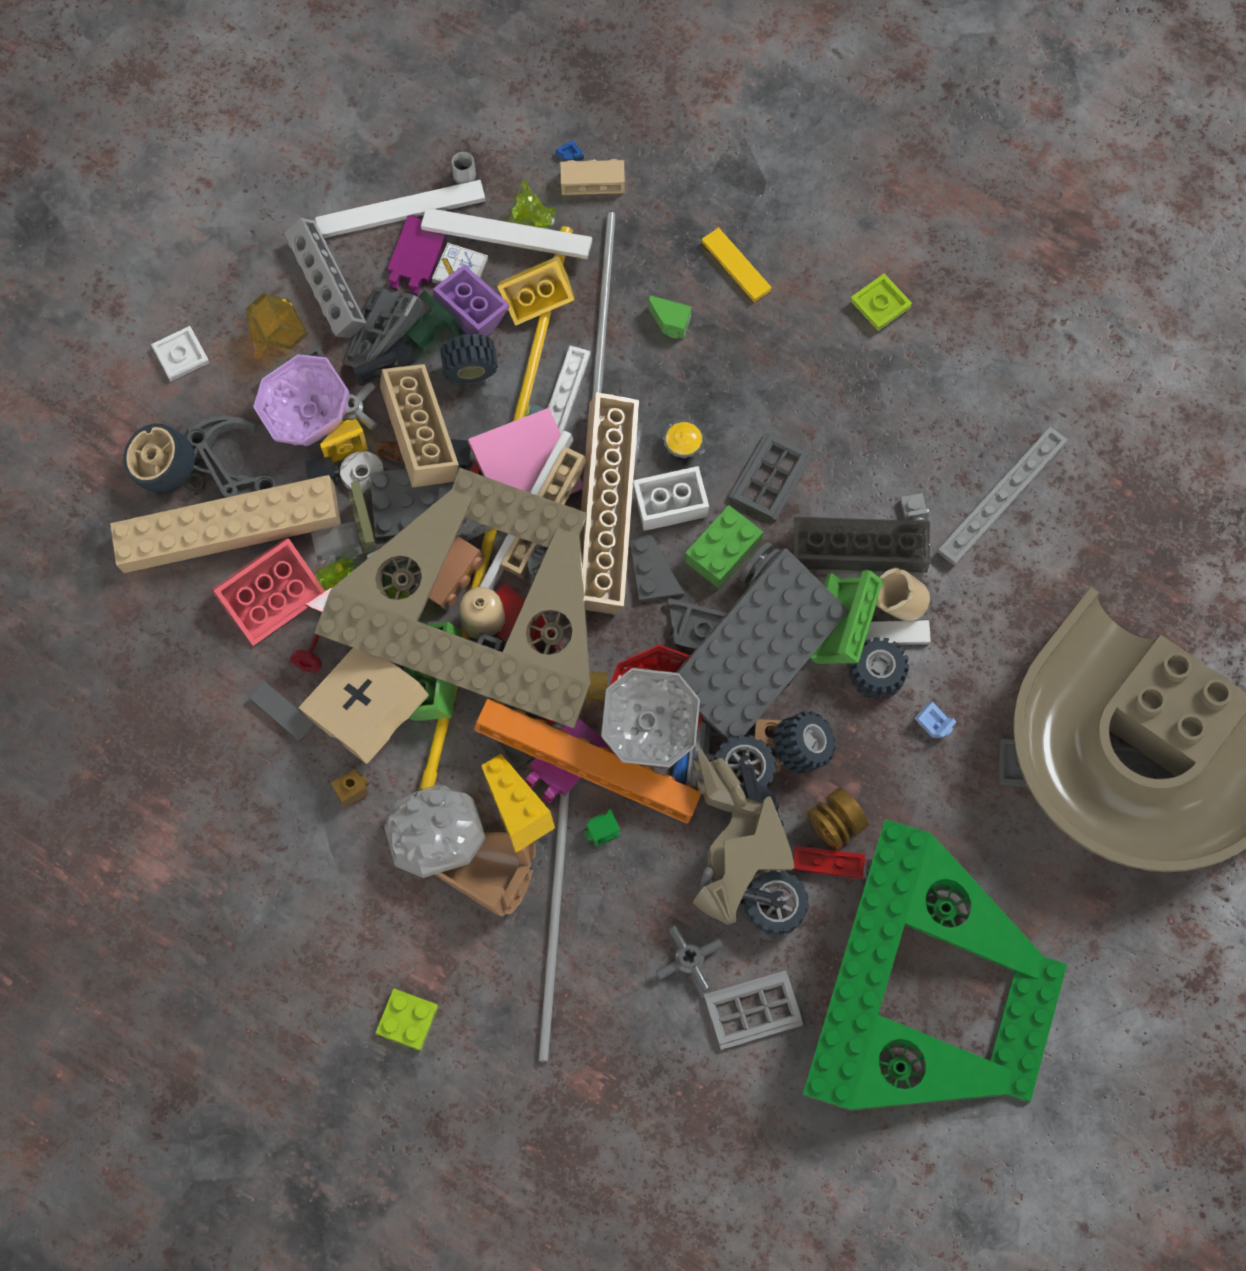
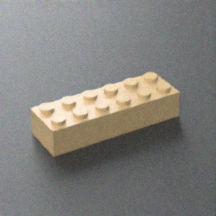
M425 364L382 369L380 389L412 488L455 482L459 464Z

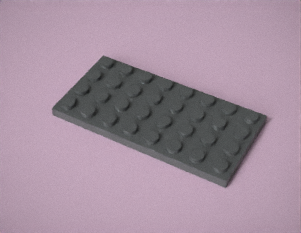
M784 548L676 673L682 676L699 697V715L726 741L731 737L736 738L738 735H745L847 615L849 610L787 548Z

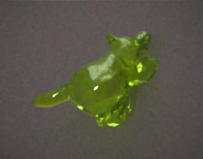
M524 179L522 181L524 192L516 197L517 205L513 207V216L518 222L529 219L534 227L547 229V225H553L555 222L557 208H546L540 202L537 195L531 192L527 180Z

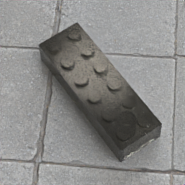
M794 517L792 554L807 569L886 572L887 570L898 568L907 572L927 573L930 565V521Z

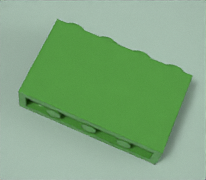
M870 570L862 571L861 578L840 579L833 573L827 575L824 586L849 612L809 659L816 664L859 662L883 584L882 579Z

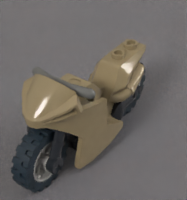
M738 735L736 738H729L727 742L719 747L713 761L709 762L702 749L697 750L695 758H692L693 769L699 773L700 778L697 781L700 794L704 795L706 804L732 813L729 825L721 832L707 853L708 867L704 869L702 879L697 883L699 894L692 903L705 914L726 925L736 923V910L739 904L745 905L744 911L748 915L749 922L753 923L758 931L762 930L767 935L782 936L783 934L791 933L802 923L809 908V896L804 889V884L800 883L795 875L792 874L791 876L786 872V870L794 869L792 852L783 829V820H780L778 812L779 802H776V795L768 790L776 772L775 756L771 754V748L764 745L765 742L760 739L758 741L751 735L749 737ZM737 752H746L741 758L736 754ZM749 753L753 754L757 759L750 761ZM732 756L738 764H728L727 762ZM760 763L761 772L755 770L754 765ZM778 886L777 891L773 893L768 888ZM781 889H785L790 895L782 897L783 891ZM793 899V908L785 905V901ZM780 908L790 912L791 914L788 917L782 919ZM769 914L777 915L778 920L769 918Z

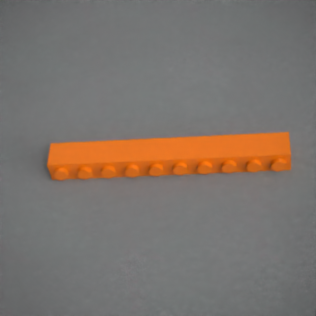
M487 699L474 729L476 732L686 824L690 821L701 796L697 788L690 784L683 785L672 776L658 774L654 772V769L646 765L622 763L608 748L597 747L590 744V741L585 738H576L569 735V732L562 728H553L544 720L528 717L525 712L519 709L512 710L498 700Z

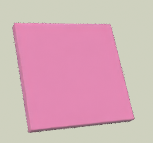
M547 408L468 439V444L484 477L530 493L561 433L550 409ZM580 477L570 495L583 489V482Z

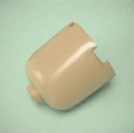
M898 568L887 570L880 576L883 584L876 603L879 608L900 620L909 622L917 620L925 614L930 603V593L923 583L907 571Z
M475 587L463 595L459 604L460 623L470 637L478 640L481 633L494 636L502 630L505 624V612L500 597L492 589Z

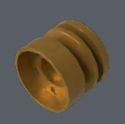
M841 787L836 788L826 796L828 806L823 802H818L816 808L812 807L807 811L808 819L816 833L834 850H839L843 845L842 842L848 843L850 841L848 832L857 836L869 826L868 819L862 808Z

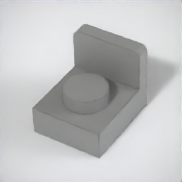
M923 493L900 498L906 525H921L928 521L930 512L928 508L926 509Z

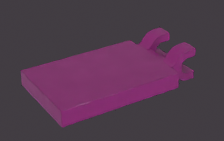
M408 215L388 266V273H390L388 282H391L389 286L391 289L398 290L402 277L411 279L409 282L410 294L418 296L422 283L429 284L448 234L422 230L421 224L423 219Z
M578 719L575 728L566 725L562 728L568 731L569 735L576 738H585L590 741V744L597 747L608 748L603 738L580 719ZM535 758L529 766L533 771L525 779V782L531 789L540 779L547 783L550 787L543 794L542 800L549 805L559 792L565 797L581 777Z

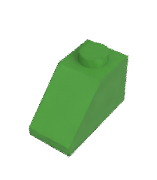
M650 295L649 310L661 331L671 338L684 339L691 319L692 307Z

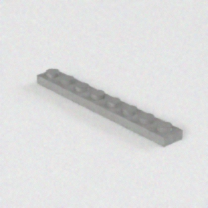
M1050 426L944 542L937 553L956 566L1066 445L1068 439Z

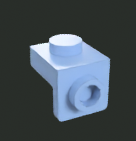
M928 702L914 718L932 738L948 736L953 730L952 726L956 723L954 718H947L933 702Z

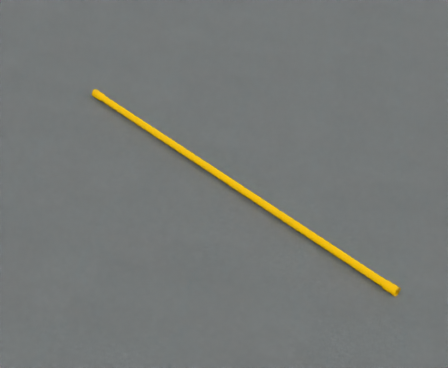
M566 226L560 228L561 232H573L571 228ZM555 254L554 258L559 256L563 265L566 255ZM552 310L539 315L513 421L526 416ZM492 529L484 534L480 551L485 557L483 558L482 566L475 570L471 589L480 587L486 575L497 532L496 529ZM461 626L460 630L463 631L462 638L470 640V636ZM450 718L438 719L419 790L435 785L437 768Z

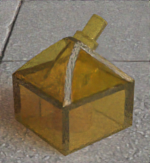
M263 293L246 308L249 333L252 342H254L253 347H255L254 359L262 360L263 350L266 349L267 345L291 350L308 335L292 302L288 299Z

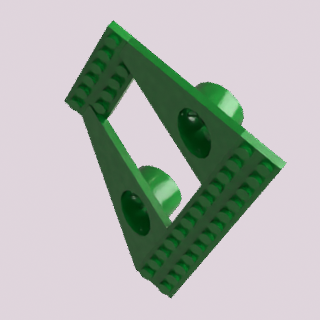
M885 819L803 1096L849 1111L1004 1095L1030 1103L1067 964L1044 957L932 833ZM943 890L949 891L947 897L940 898L937 891ZM933 893L937 900L935 904L926 902V897ZM951 893L958 895L961 900L955 903L954 900L950 899ZM964 903L967 914L958 912L957 906ZM927 907L934 909L932 915L928 913ZM957 916L966 919V921L960 926H956L953 918ZM950 923L952 927H946L942 925ZM904 925L920 931L935 940H941L1015 972L990 1061L878 1015ZM895 1047L904 1048L902 1056L897 1057L894 1056L891 1049ZM886 1050L892 1059L889 1063L879 1060V1056ZM909 1050L914 1053L917 1058L909 1061L905 1058L906 1051ZM920 1061L922 1067V1074L912 1071V1065ZM879 1065L888 1068L886 1075L883 1076L881 1074ZM897 1066L902 1067L903 1072H898L896 1070ZM912 1075L922 1080L915 1087H912L907 1078ZM889 1077L894 1082V1085L888 1083L886 1078ZM904 1081L908 1089L896 1088L897 1083Z

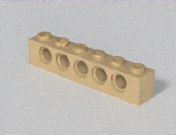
M564 446L538 496L565 505L587 464L585 457ZM515 537L501 562L504 570L525 579L529 571V555L538 544Z

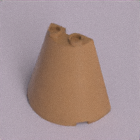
M507 832L484 833L486 840L468 865L435 874V876L494 914L504 917V914L510 915L516 910L526 894L533 870L529 869L531 866L530 860L535 859L536 845L534 841L520 851L515 852Z

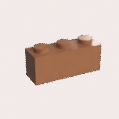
M458 536L452 545L428 600L445 611L452 607L457 601V595L461 589L466 588L469 584L473 572L482 566L483 558L485 557L483 553Z

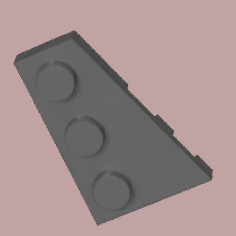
M652 535L630 537L629 542L639 603L683 597L684 592Z

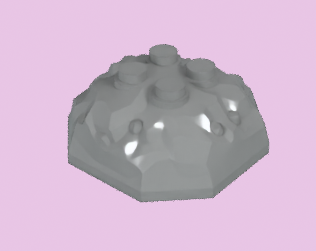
M632 668L606 689L601 737L622 763L669 768L696 746L700 699L679 673Z
M439 784L397 800L393 806V813L388 816L384 826L395 867L422 878L468 865L486 840L474 799L466 793L457 792Z

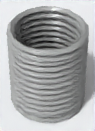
M467 152L455 154L451 159V166L456 183L463 184L474 181L476 171L473 156ZM468 167L466 170H459V168Z

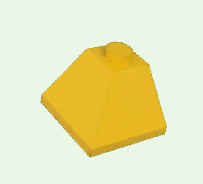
M356 419L343 421L320 444L324 458L332 457L333 464L344 460L353 452L359 451L360 453L368 450L364 432Z

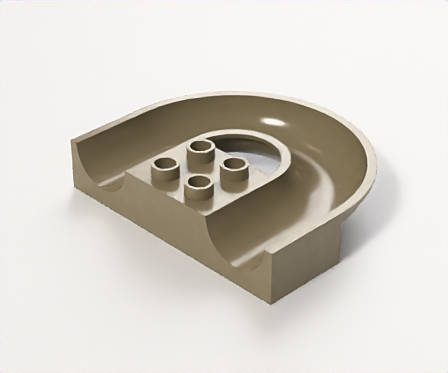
M1091 587L1029 667L1016 700L1013 728L1015 751L1020 770L1030 792L1051 821L1072 840L1092 853L1127 867L1159 872L1189 871L1221 863L1246 849V692L1164 636L1160 635L1156 639H1145L1121 628L1105 613L1099 603V592ZM1109 730L1131 746L1138 748L1144 755L1160 764L1161 767L1173 773L1176 777L1152 779L1141 776L1127 768L1116 756L1111 746Z

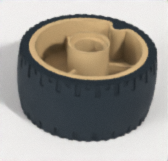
M154 423L143 426V428H140L131 436L124 450L123 464L127 475L136 484L148 491L164 494L175 491L187 481L193 471L195 453L190 441L179 431L164 424Z

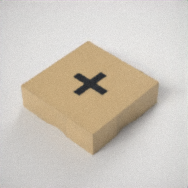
M352 648L300 705L299 709L316 726L329 736L338 739L346 749L367 764L390 739L393 732L412 715L429 694L417 680L389 660Z

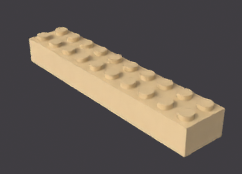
M596 392L589 403L585 452L587 464L584 467L581 511L587 513L580 534L585 610L617 615L624 607L639 400Z
M327 475L110 523L116 565L123 573L341 526L335 485L330 476Z

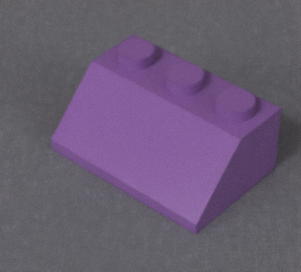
M465 264L433 288V304L466 334L485 335L487 337L494 331L510 307L502 297Z

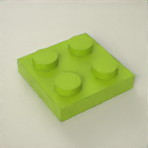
M885 273L851 297V302L877 331L912 307L910 300Z
M393 988L376 1030V1035L421 1051L439 1006Z

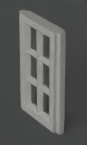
M786 970L704 994L721 1050L804 1025ZM782 986L786 998L767 1003L763 991ZM759 993L762 1005L743 1011L739 998ZM735 1000L738 1012L720 1018L716 1005ZM787 1003L791 1015L772 1020L769 1008ZM764 1010L768 1022L749 1028L745 1015ZM740 1017L743 1030L725 1035L721 1022Z

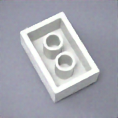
M699 466L633 480V492L643 531L709 517V504Z

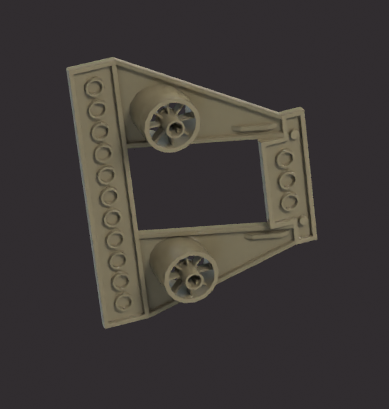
M459 468L453 487L448 493L330 590L315 634L575 728L591 686L580 534L587 513ZM465 518L548 548L503 652L418 622ZM409 559L406 569L400 568L397 561ZM413 560L416 561L421 569L415 573L410 571ZM394 563L397 571L393 575L386 573L390 565ZM421 574V583L417 584L416 576ZM385 575L392 577V584L385 587L384 578ZM402 578H406L405 583L401 582ZM418 586V589L412 594L411 590ZM393 587L398 590L395 599H392L386 592ZM402 591H407L409 597L399 600ZM547 613H558L555 623H549L546 617ZM561 615H566L571 624L561 627L558 624ZM541 616H543L546 622L542 629L534 626ZM572 627L573 631L571 639L564 637V630ZM533 628L541 631V638L535 641L532 639ZM555 630L556 635L551 638L549 632ZM563 639L570 641L566 648L562 650L559 643ZM541 641L547 643L544 654L540 653L534 644ZM550 645H556L559 652L547 655Z

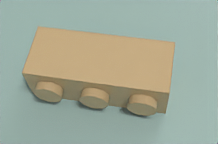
M569 160L560 162L562 195L625 193L624 160Z

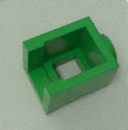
M609 809L606 815L601 814L589 819L586 824L587 828L583 829L587 841H593L595 847L621 836L620 828L611 809Z

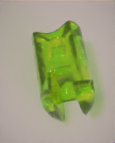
M344 557L316 571V575L324 590L337 585L357 568L356 566L346 568L353 563V559Z

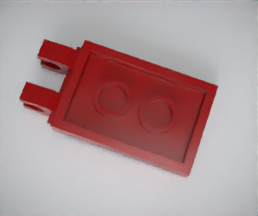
M504 583L495 593L500 597L503 604L505 624L502 630L495 635L506 644L525 599L507 583ZM543 616L536 621L534 626L543 628L546 624ZM533 628L532 639L535 641L541 638V631ZM553 631L549 632L551 638L555 637L556 634ZM543 641L534 644V646L537 648ZM550 645L554 651L558 650L556 645Z

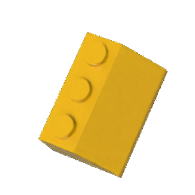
M559 256L504 279L497 286L502 298L510 305L508 311L515 326L575 300L567 273Z

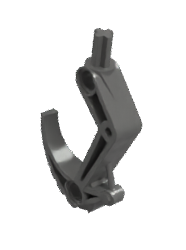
M220 415V417L210 416L208 420L205 418L197 421L198 424L196 426L190 425L187 428L184 436L192 444L195 453V463L191 473L197 470L211 474L223 498L259 491L265 487L273 488L278 486L269 476L252 478L240 474L238 476L227 474L210 449L214 441L226 431L247 429L256 433L258 429L255 424L239 417ZM198 439H203L202 442L198 444L194 443ZM201 459H203L207 468L199 467L196 465Z

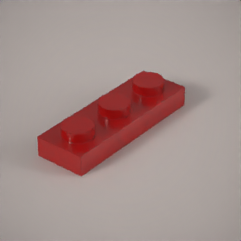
M795 846L794 869L792 871L863 879L865 854Z

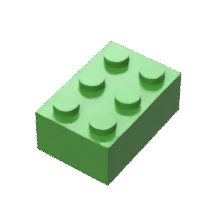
M728 505L686 551L685 563L720 590L762 543L763 531Z

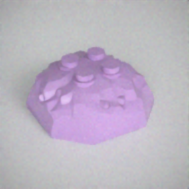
M298 354L261 379L253 407L275 441L290 443L294 446H308L321 440L339 427L343 421V415L348 410L349 391L326 357Z

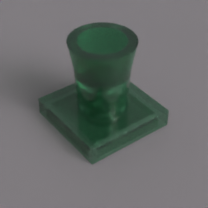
M425 290L418 296L427 312L414 323L405 335L422 352L425 353L431 343L445 327L456 337L463 333L455 317Z

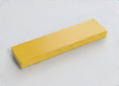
M719 227L702 238L703 245L754 303L771 292L772 287Z

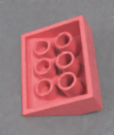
M284 538L211 589L252 646L308 608L305 606L307 603L326 592L289 538Z

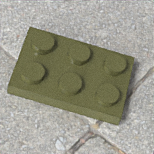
M359 481L351 483L352 491L348 492L354 511L353 514L363 552L370 554L376 551L377 547Z

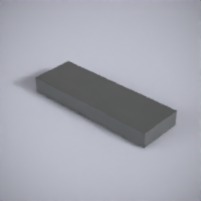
M265 681L249 696V699L299 742L315 726L308 717Z

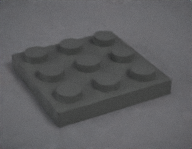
M407 469L370 472L375 538L395 537L440 499L438 484L412 488Z

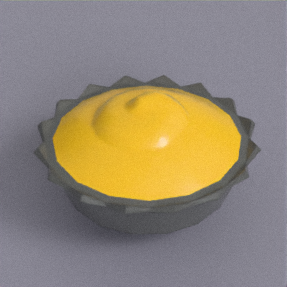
M686 419L676 420L673 424H669L668 428L664 430V436L662 437L667 451L675 457L683 459L698 454L700 449L704 447V441L706 440L700 425L695 424L693 420L687 421Z

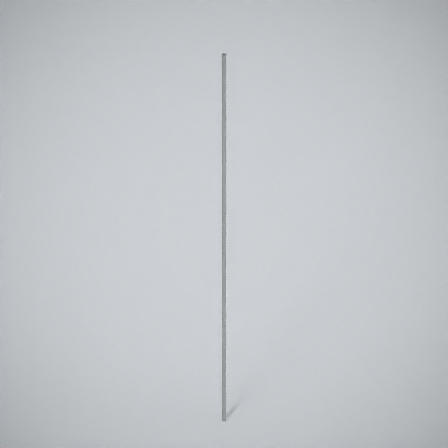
M608 212L606 220L592 398L596 392L601 393L615 226L614 212ZM569 792L565 797L560 793L539 1048L540 1062H548Z

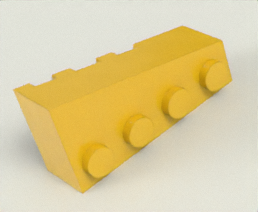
M502 754L481 765L487 785L515 852L520 851L555 829L550 810Z

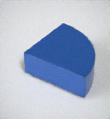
M573 140L555 150V154L564 161H580L584 159V154Z

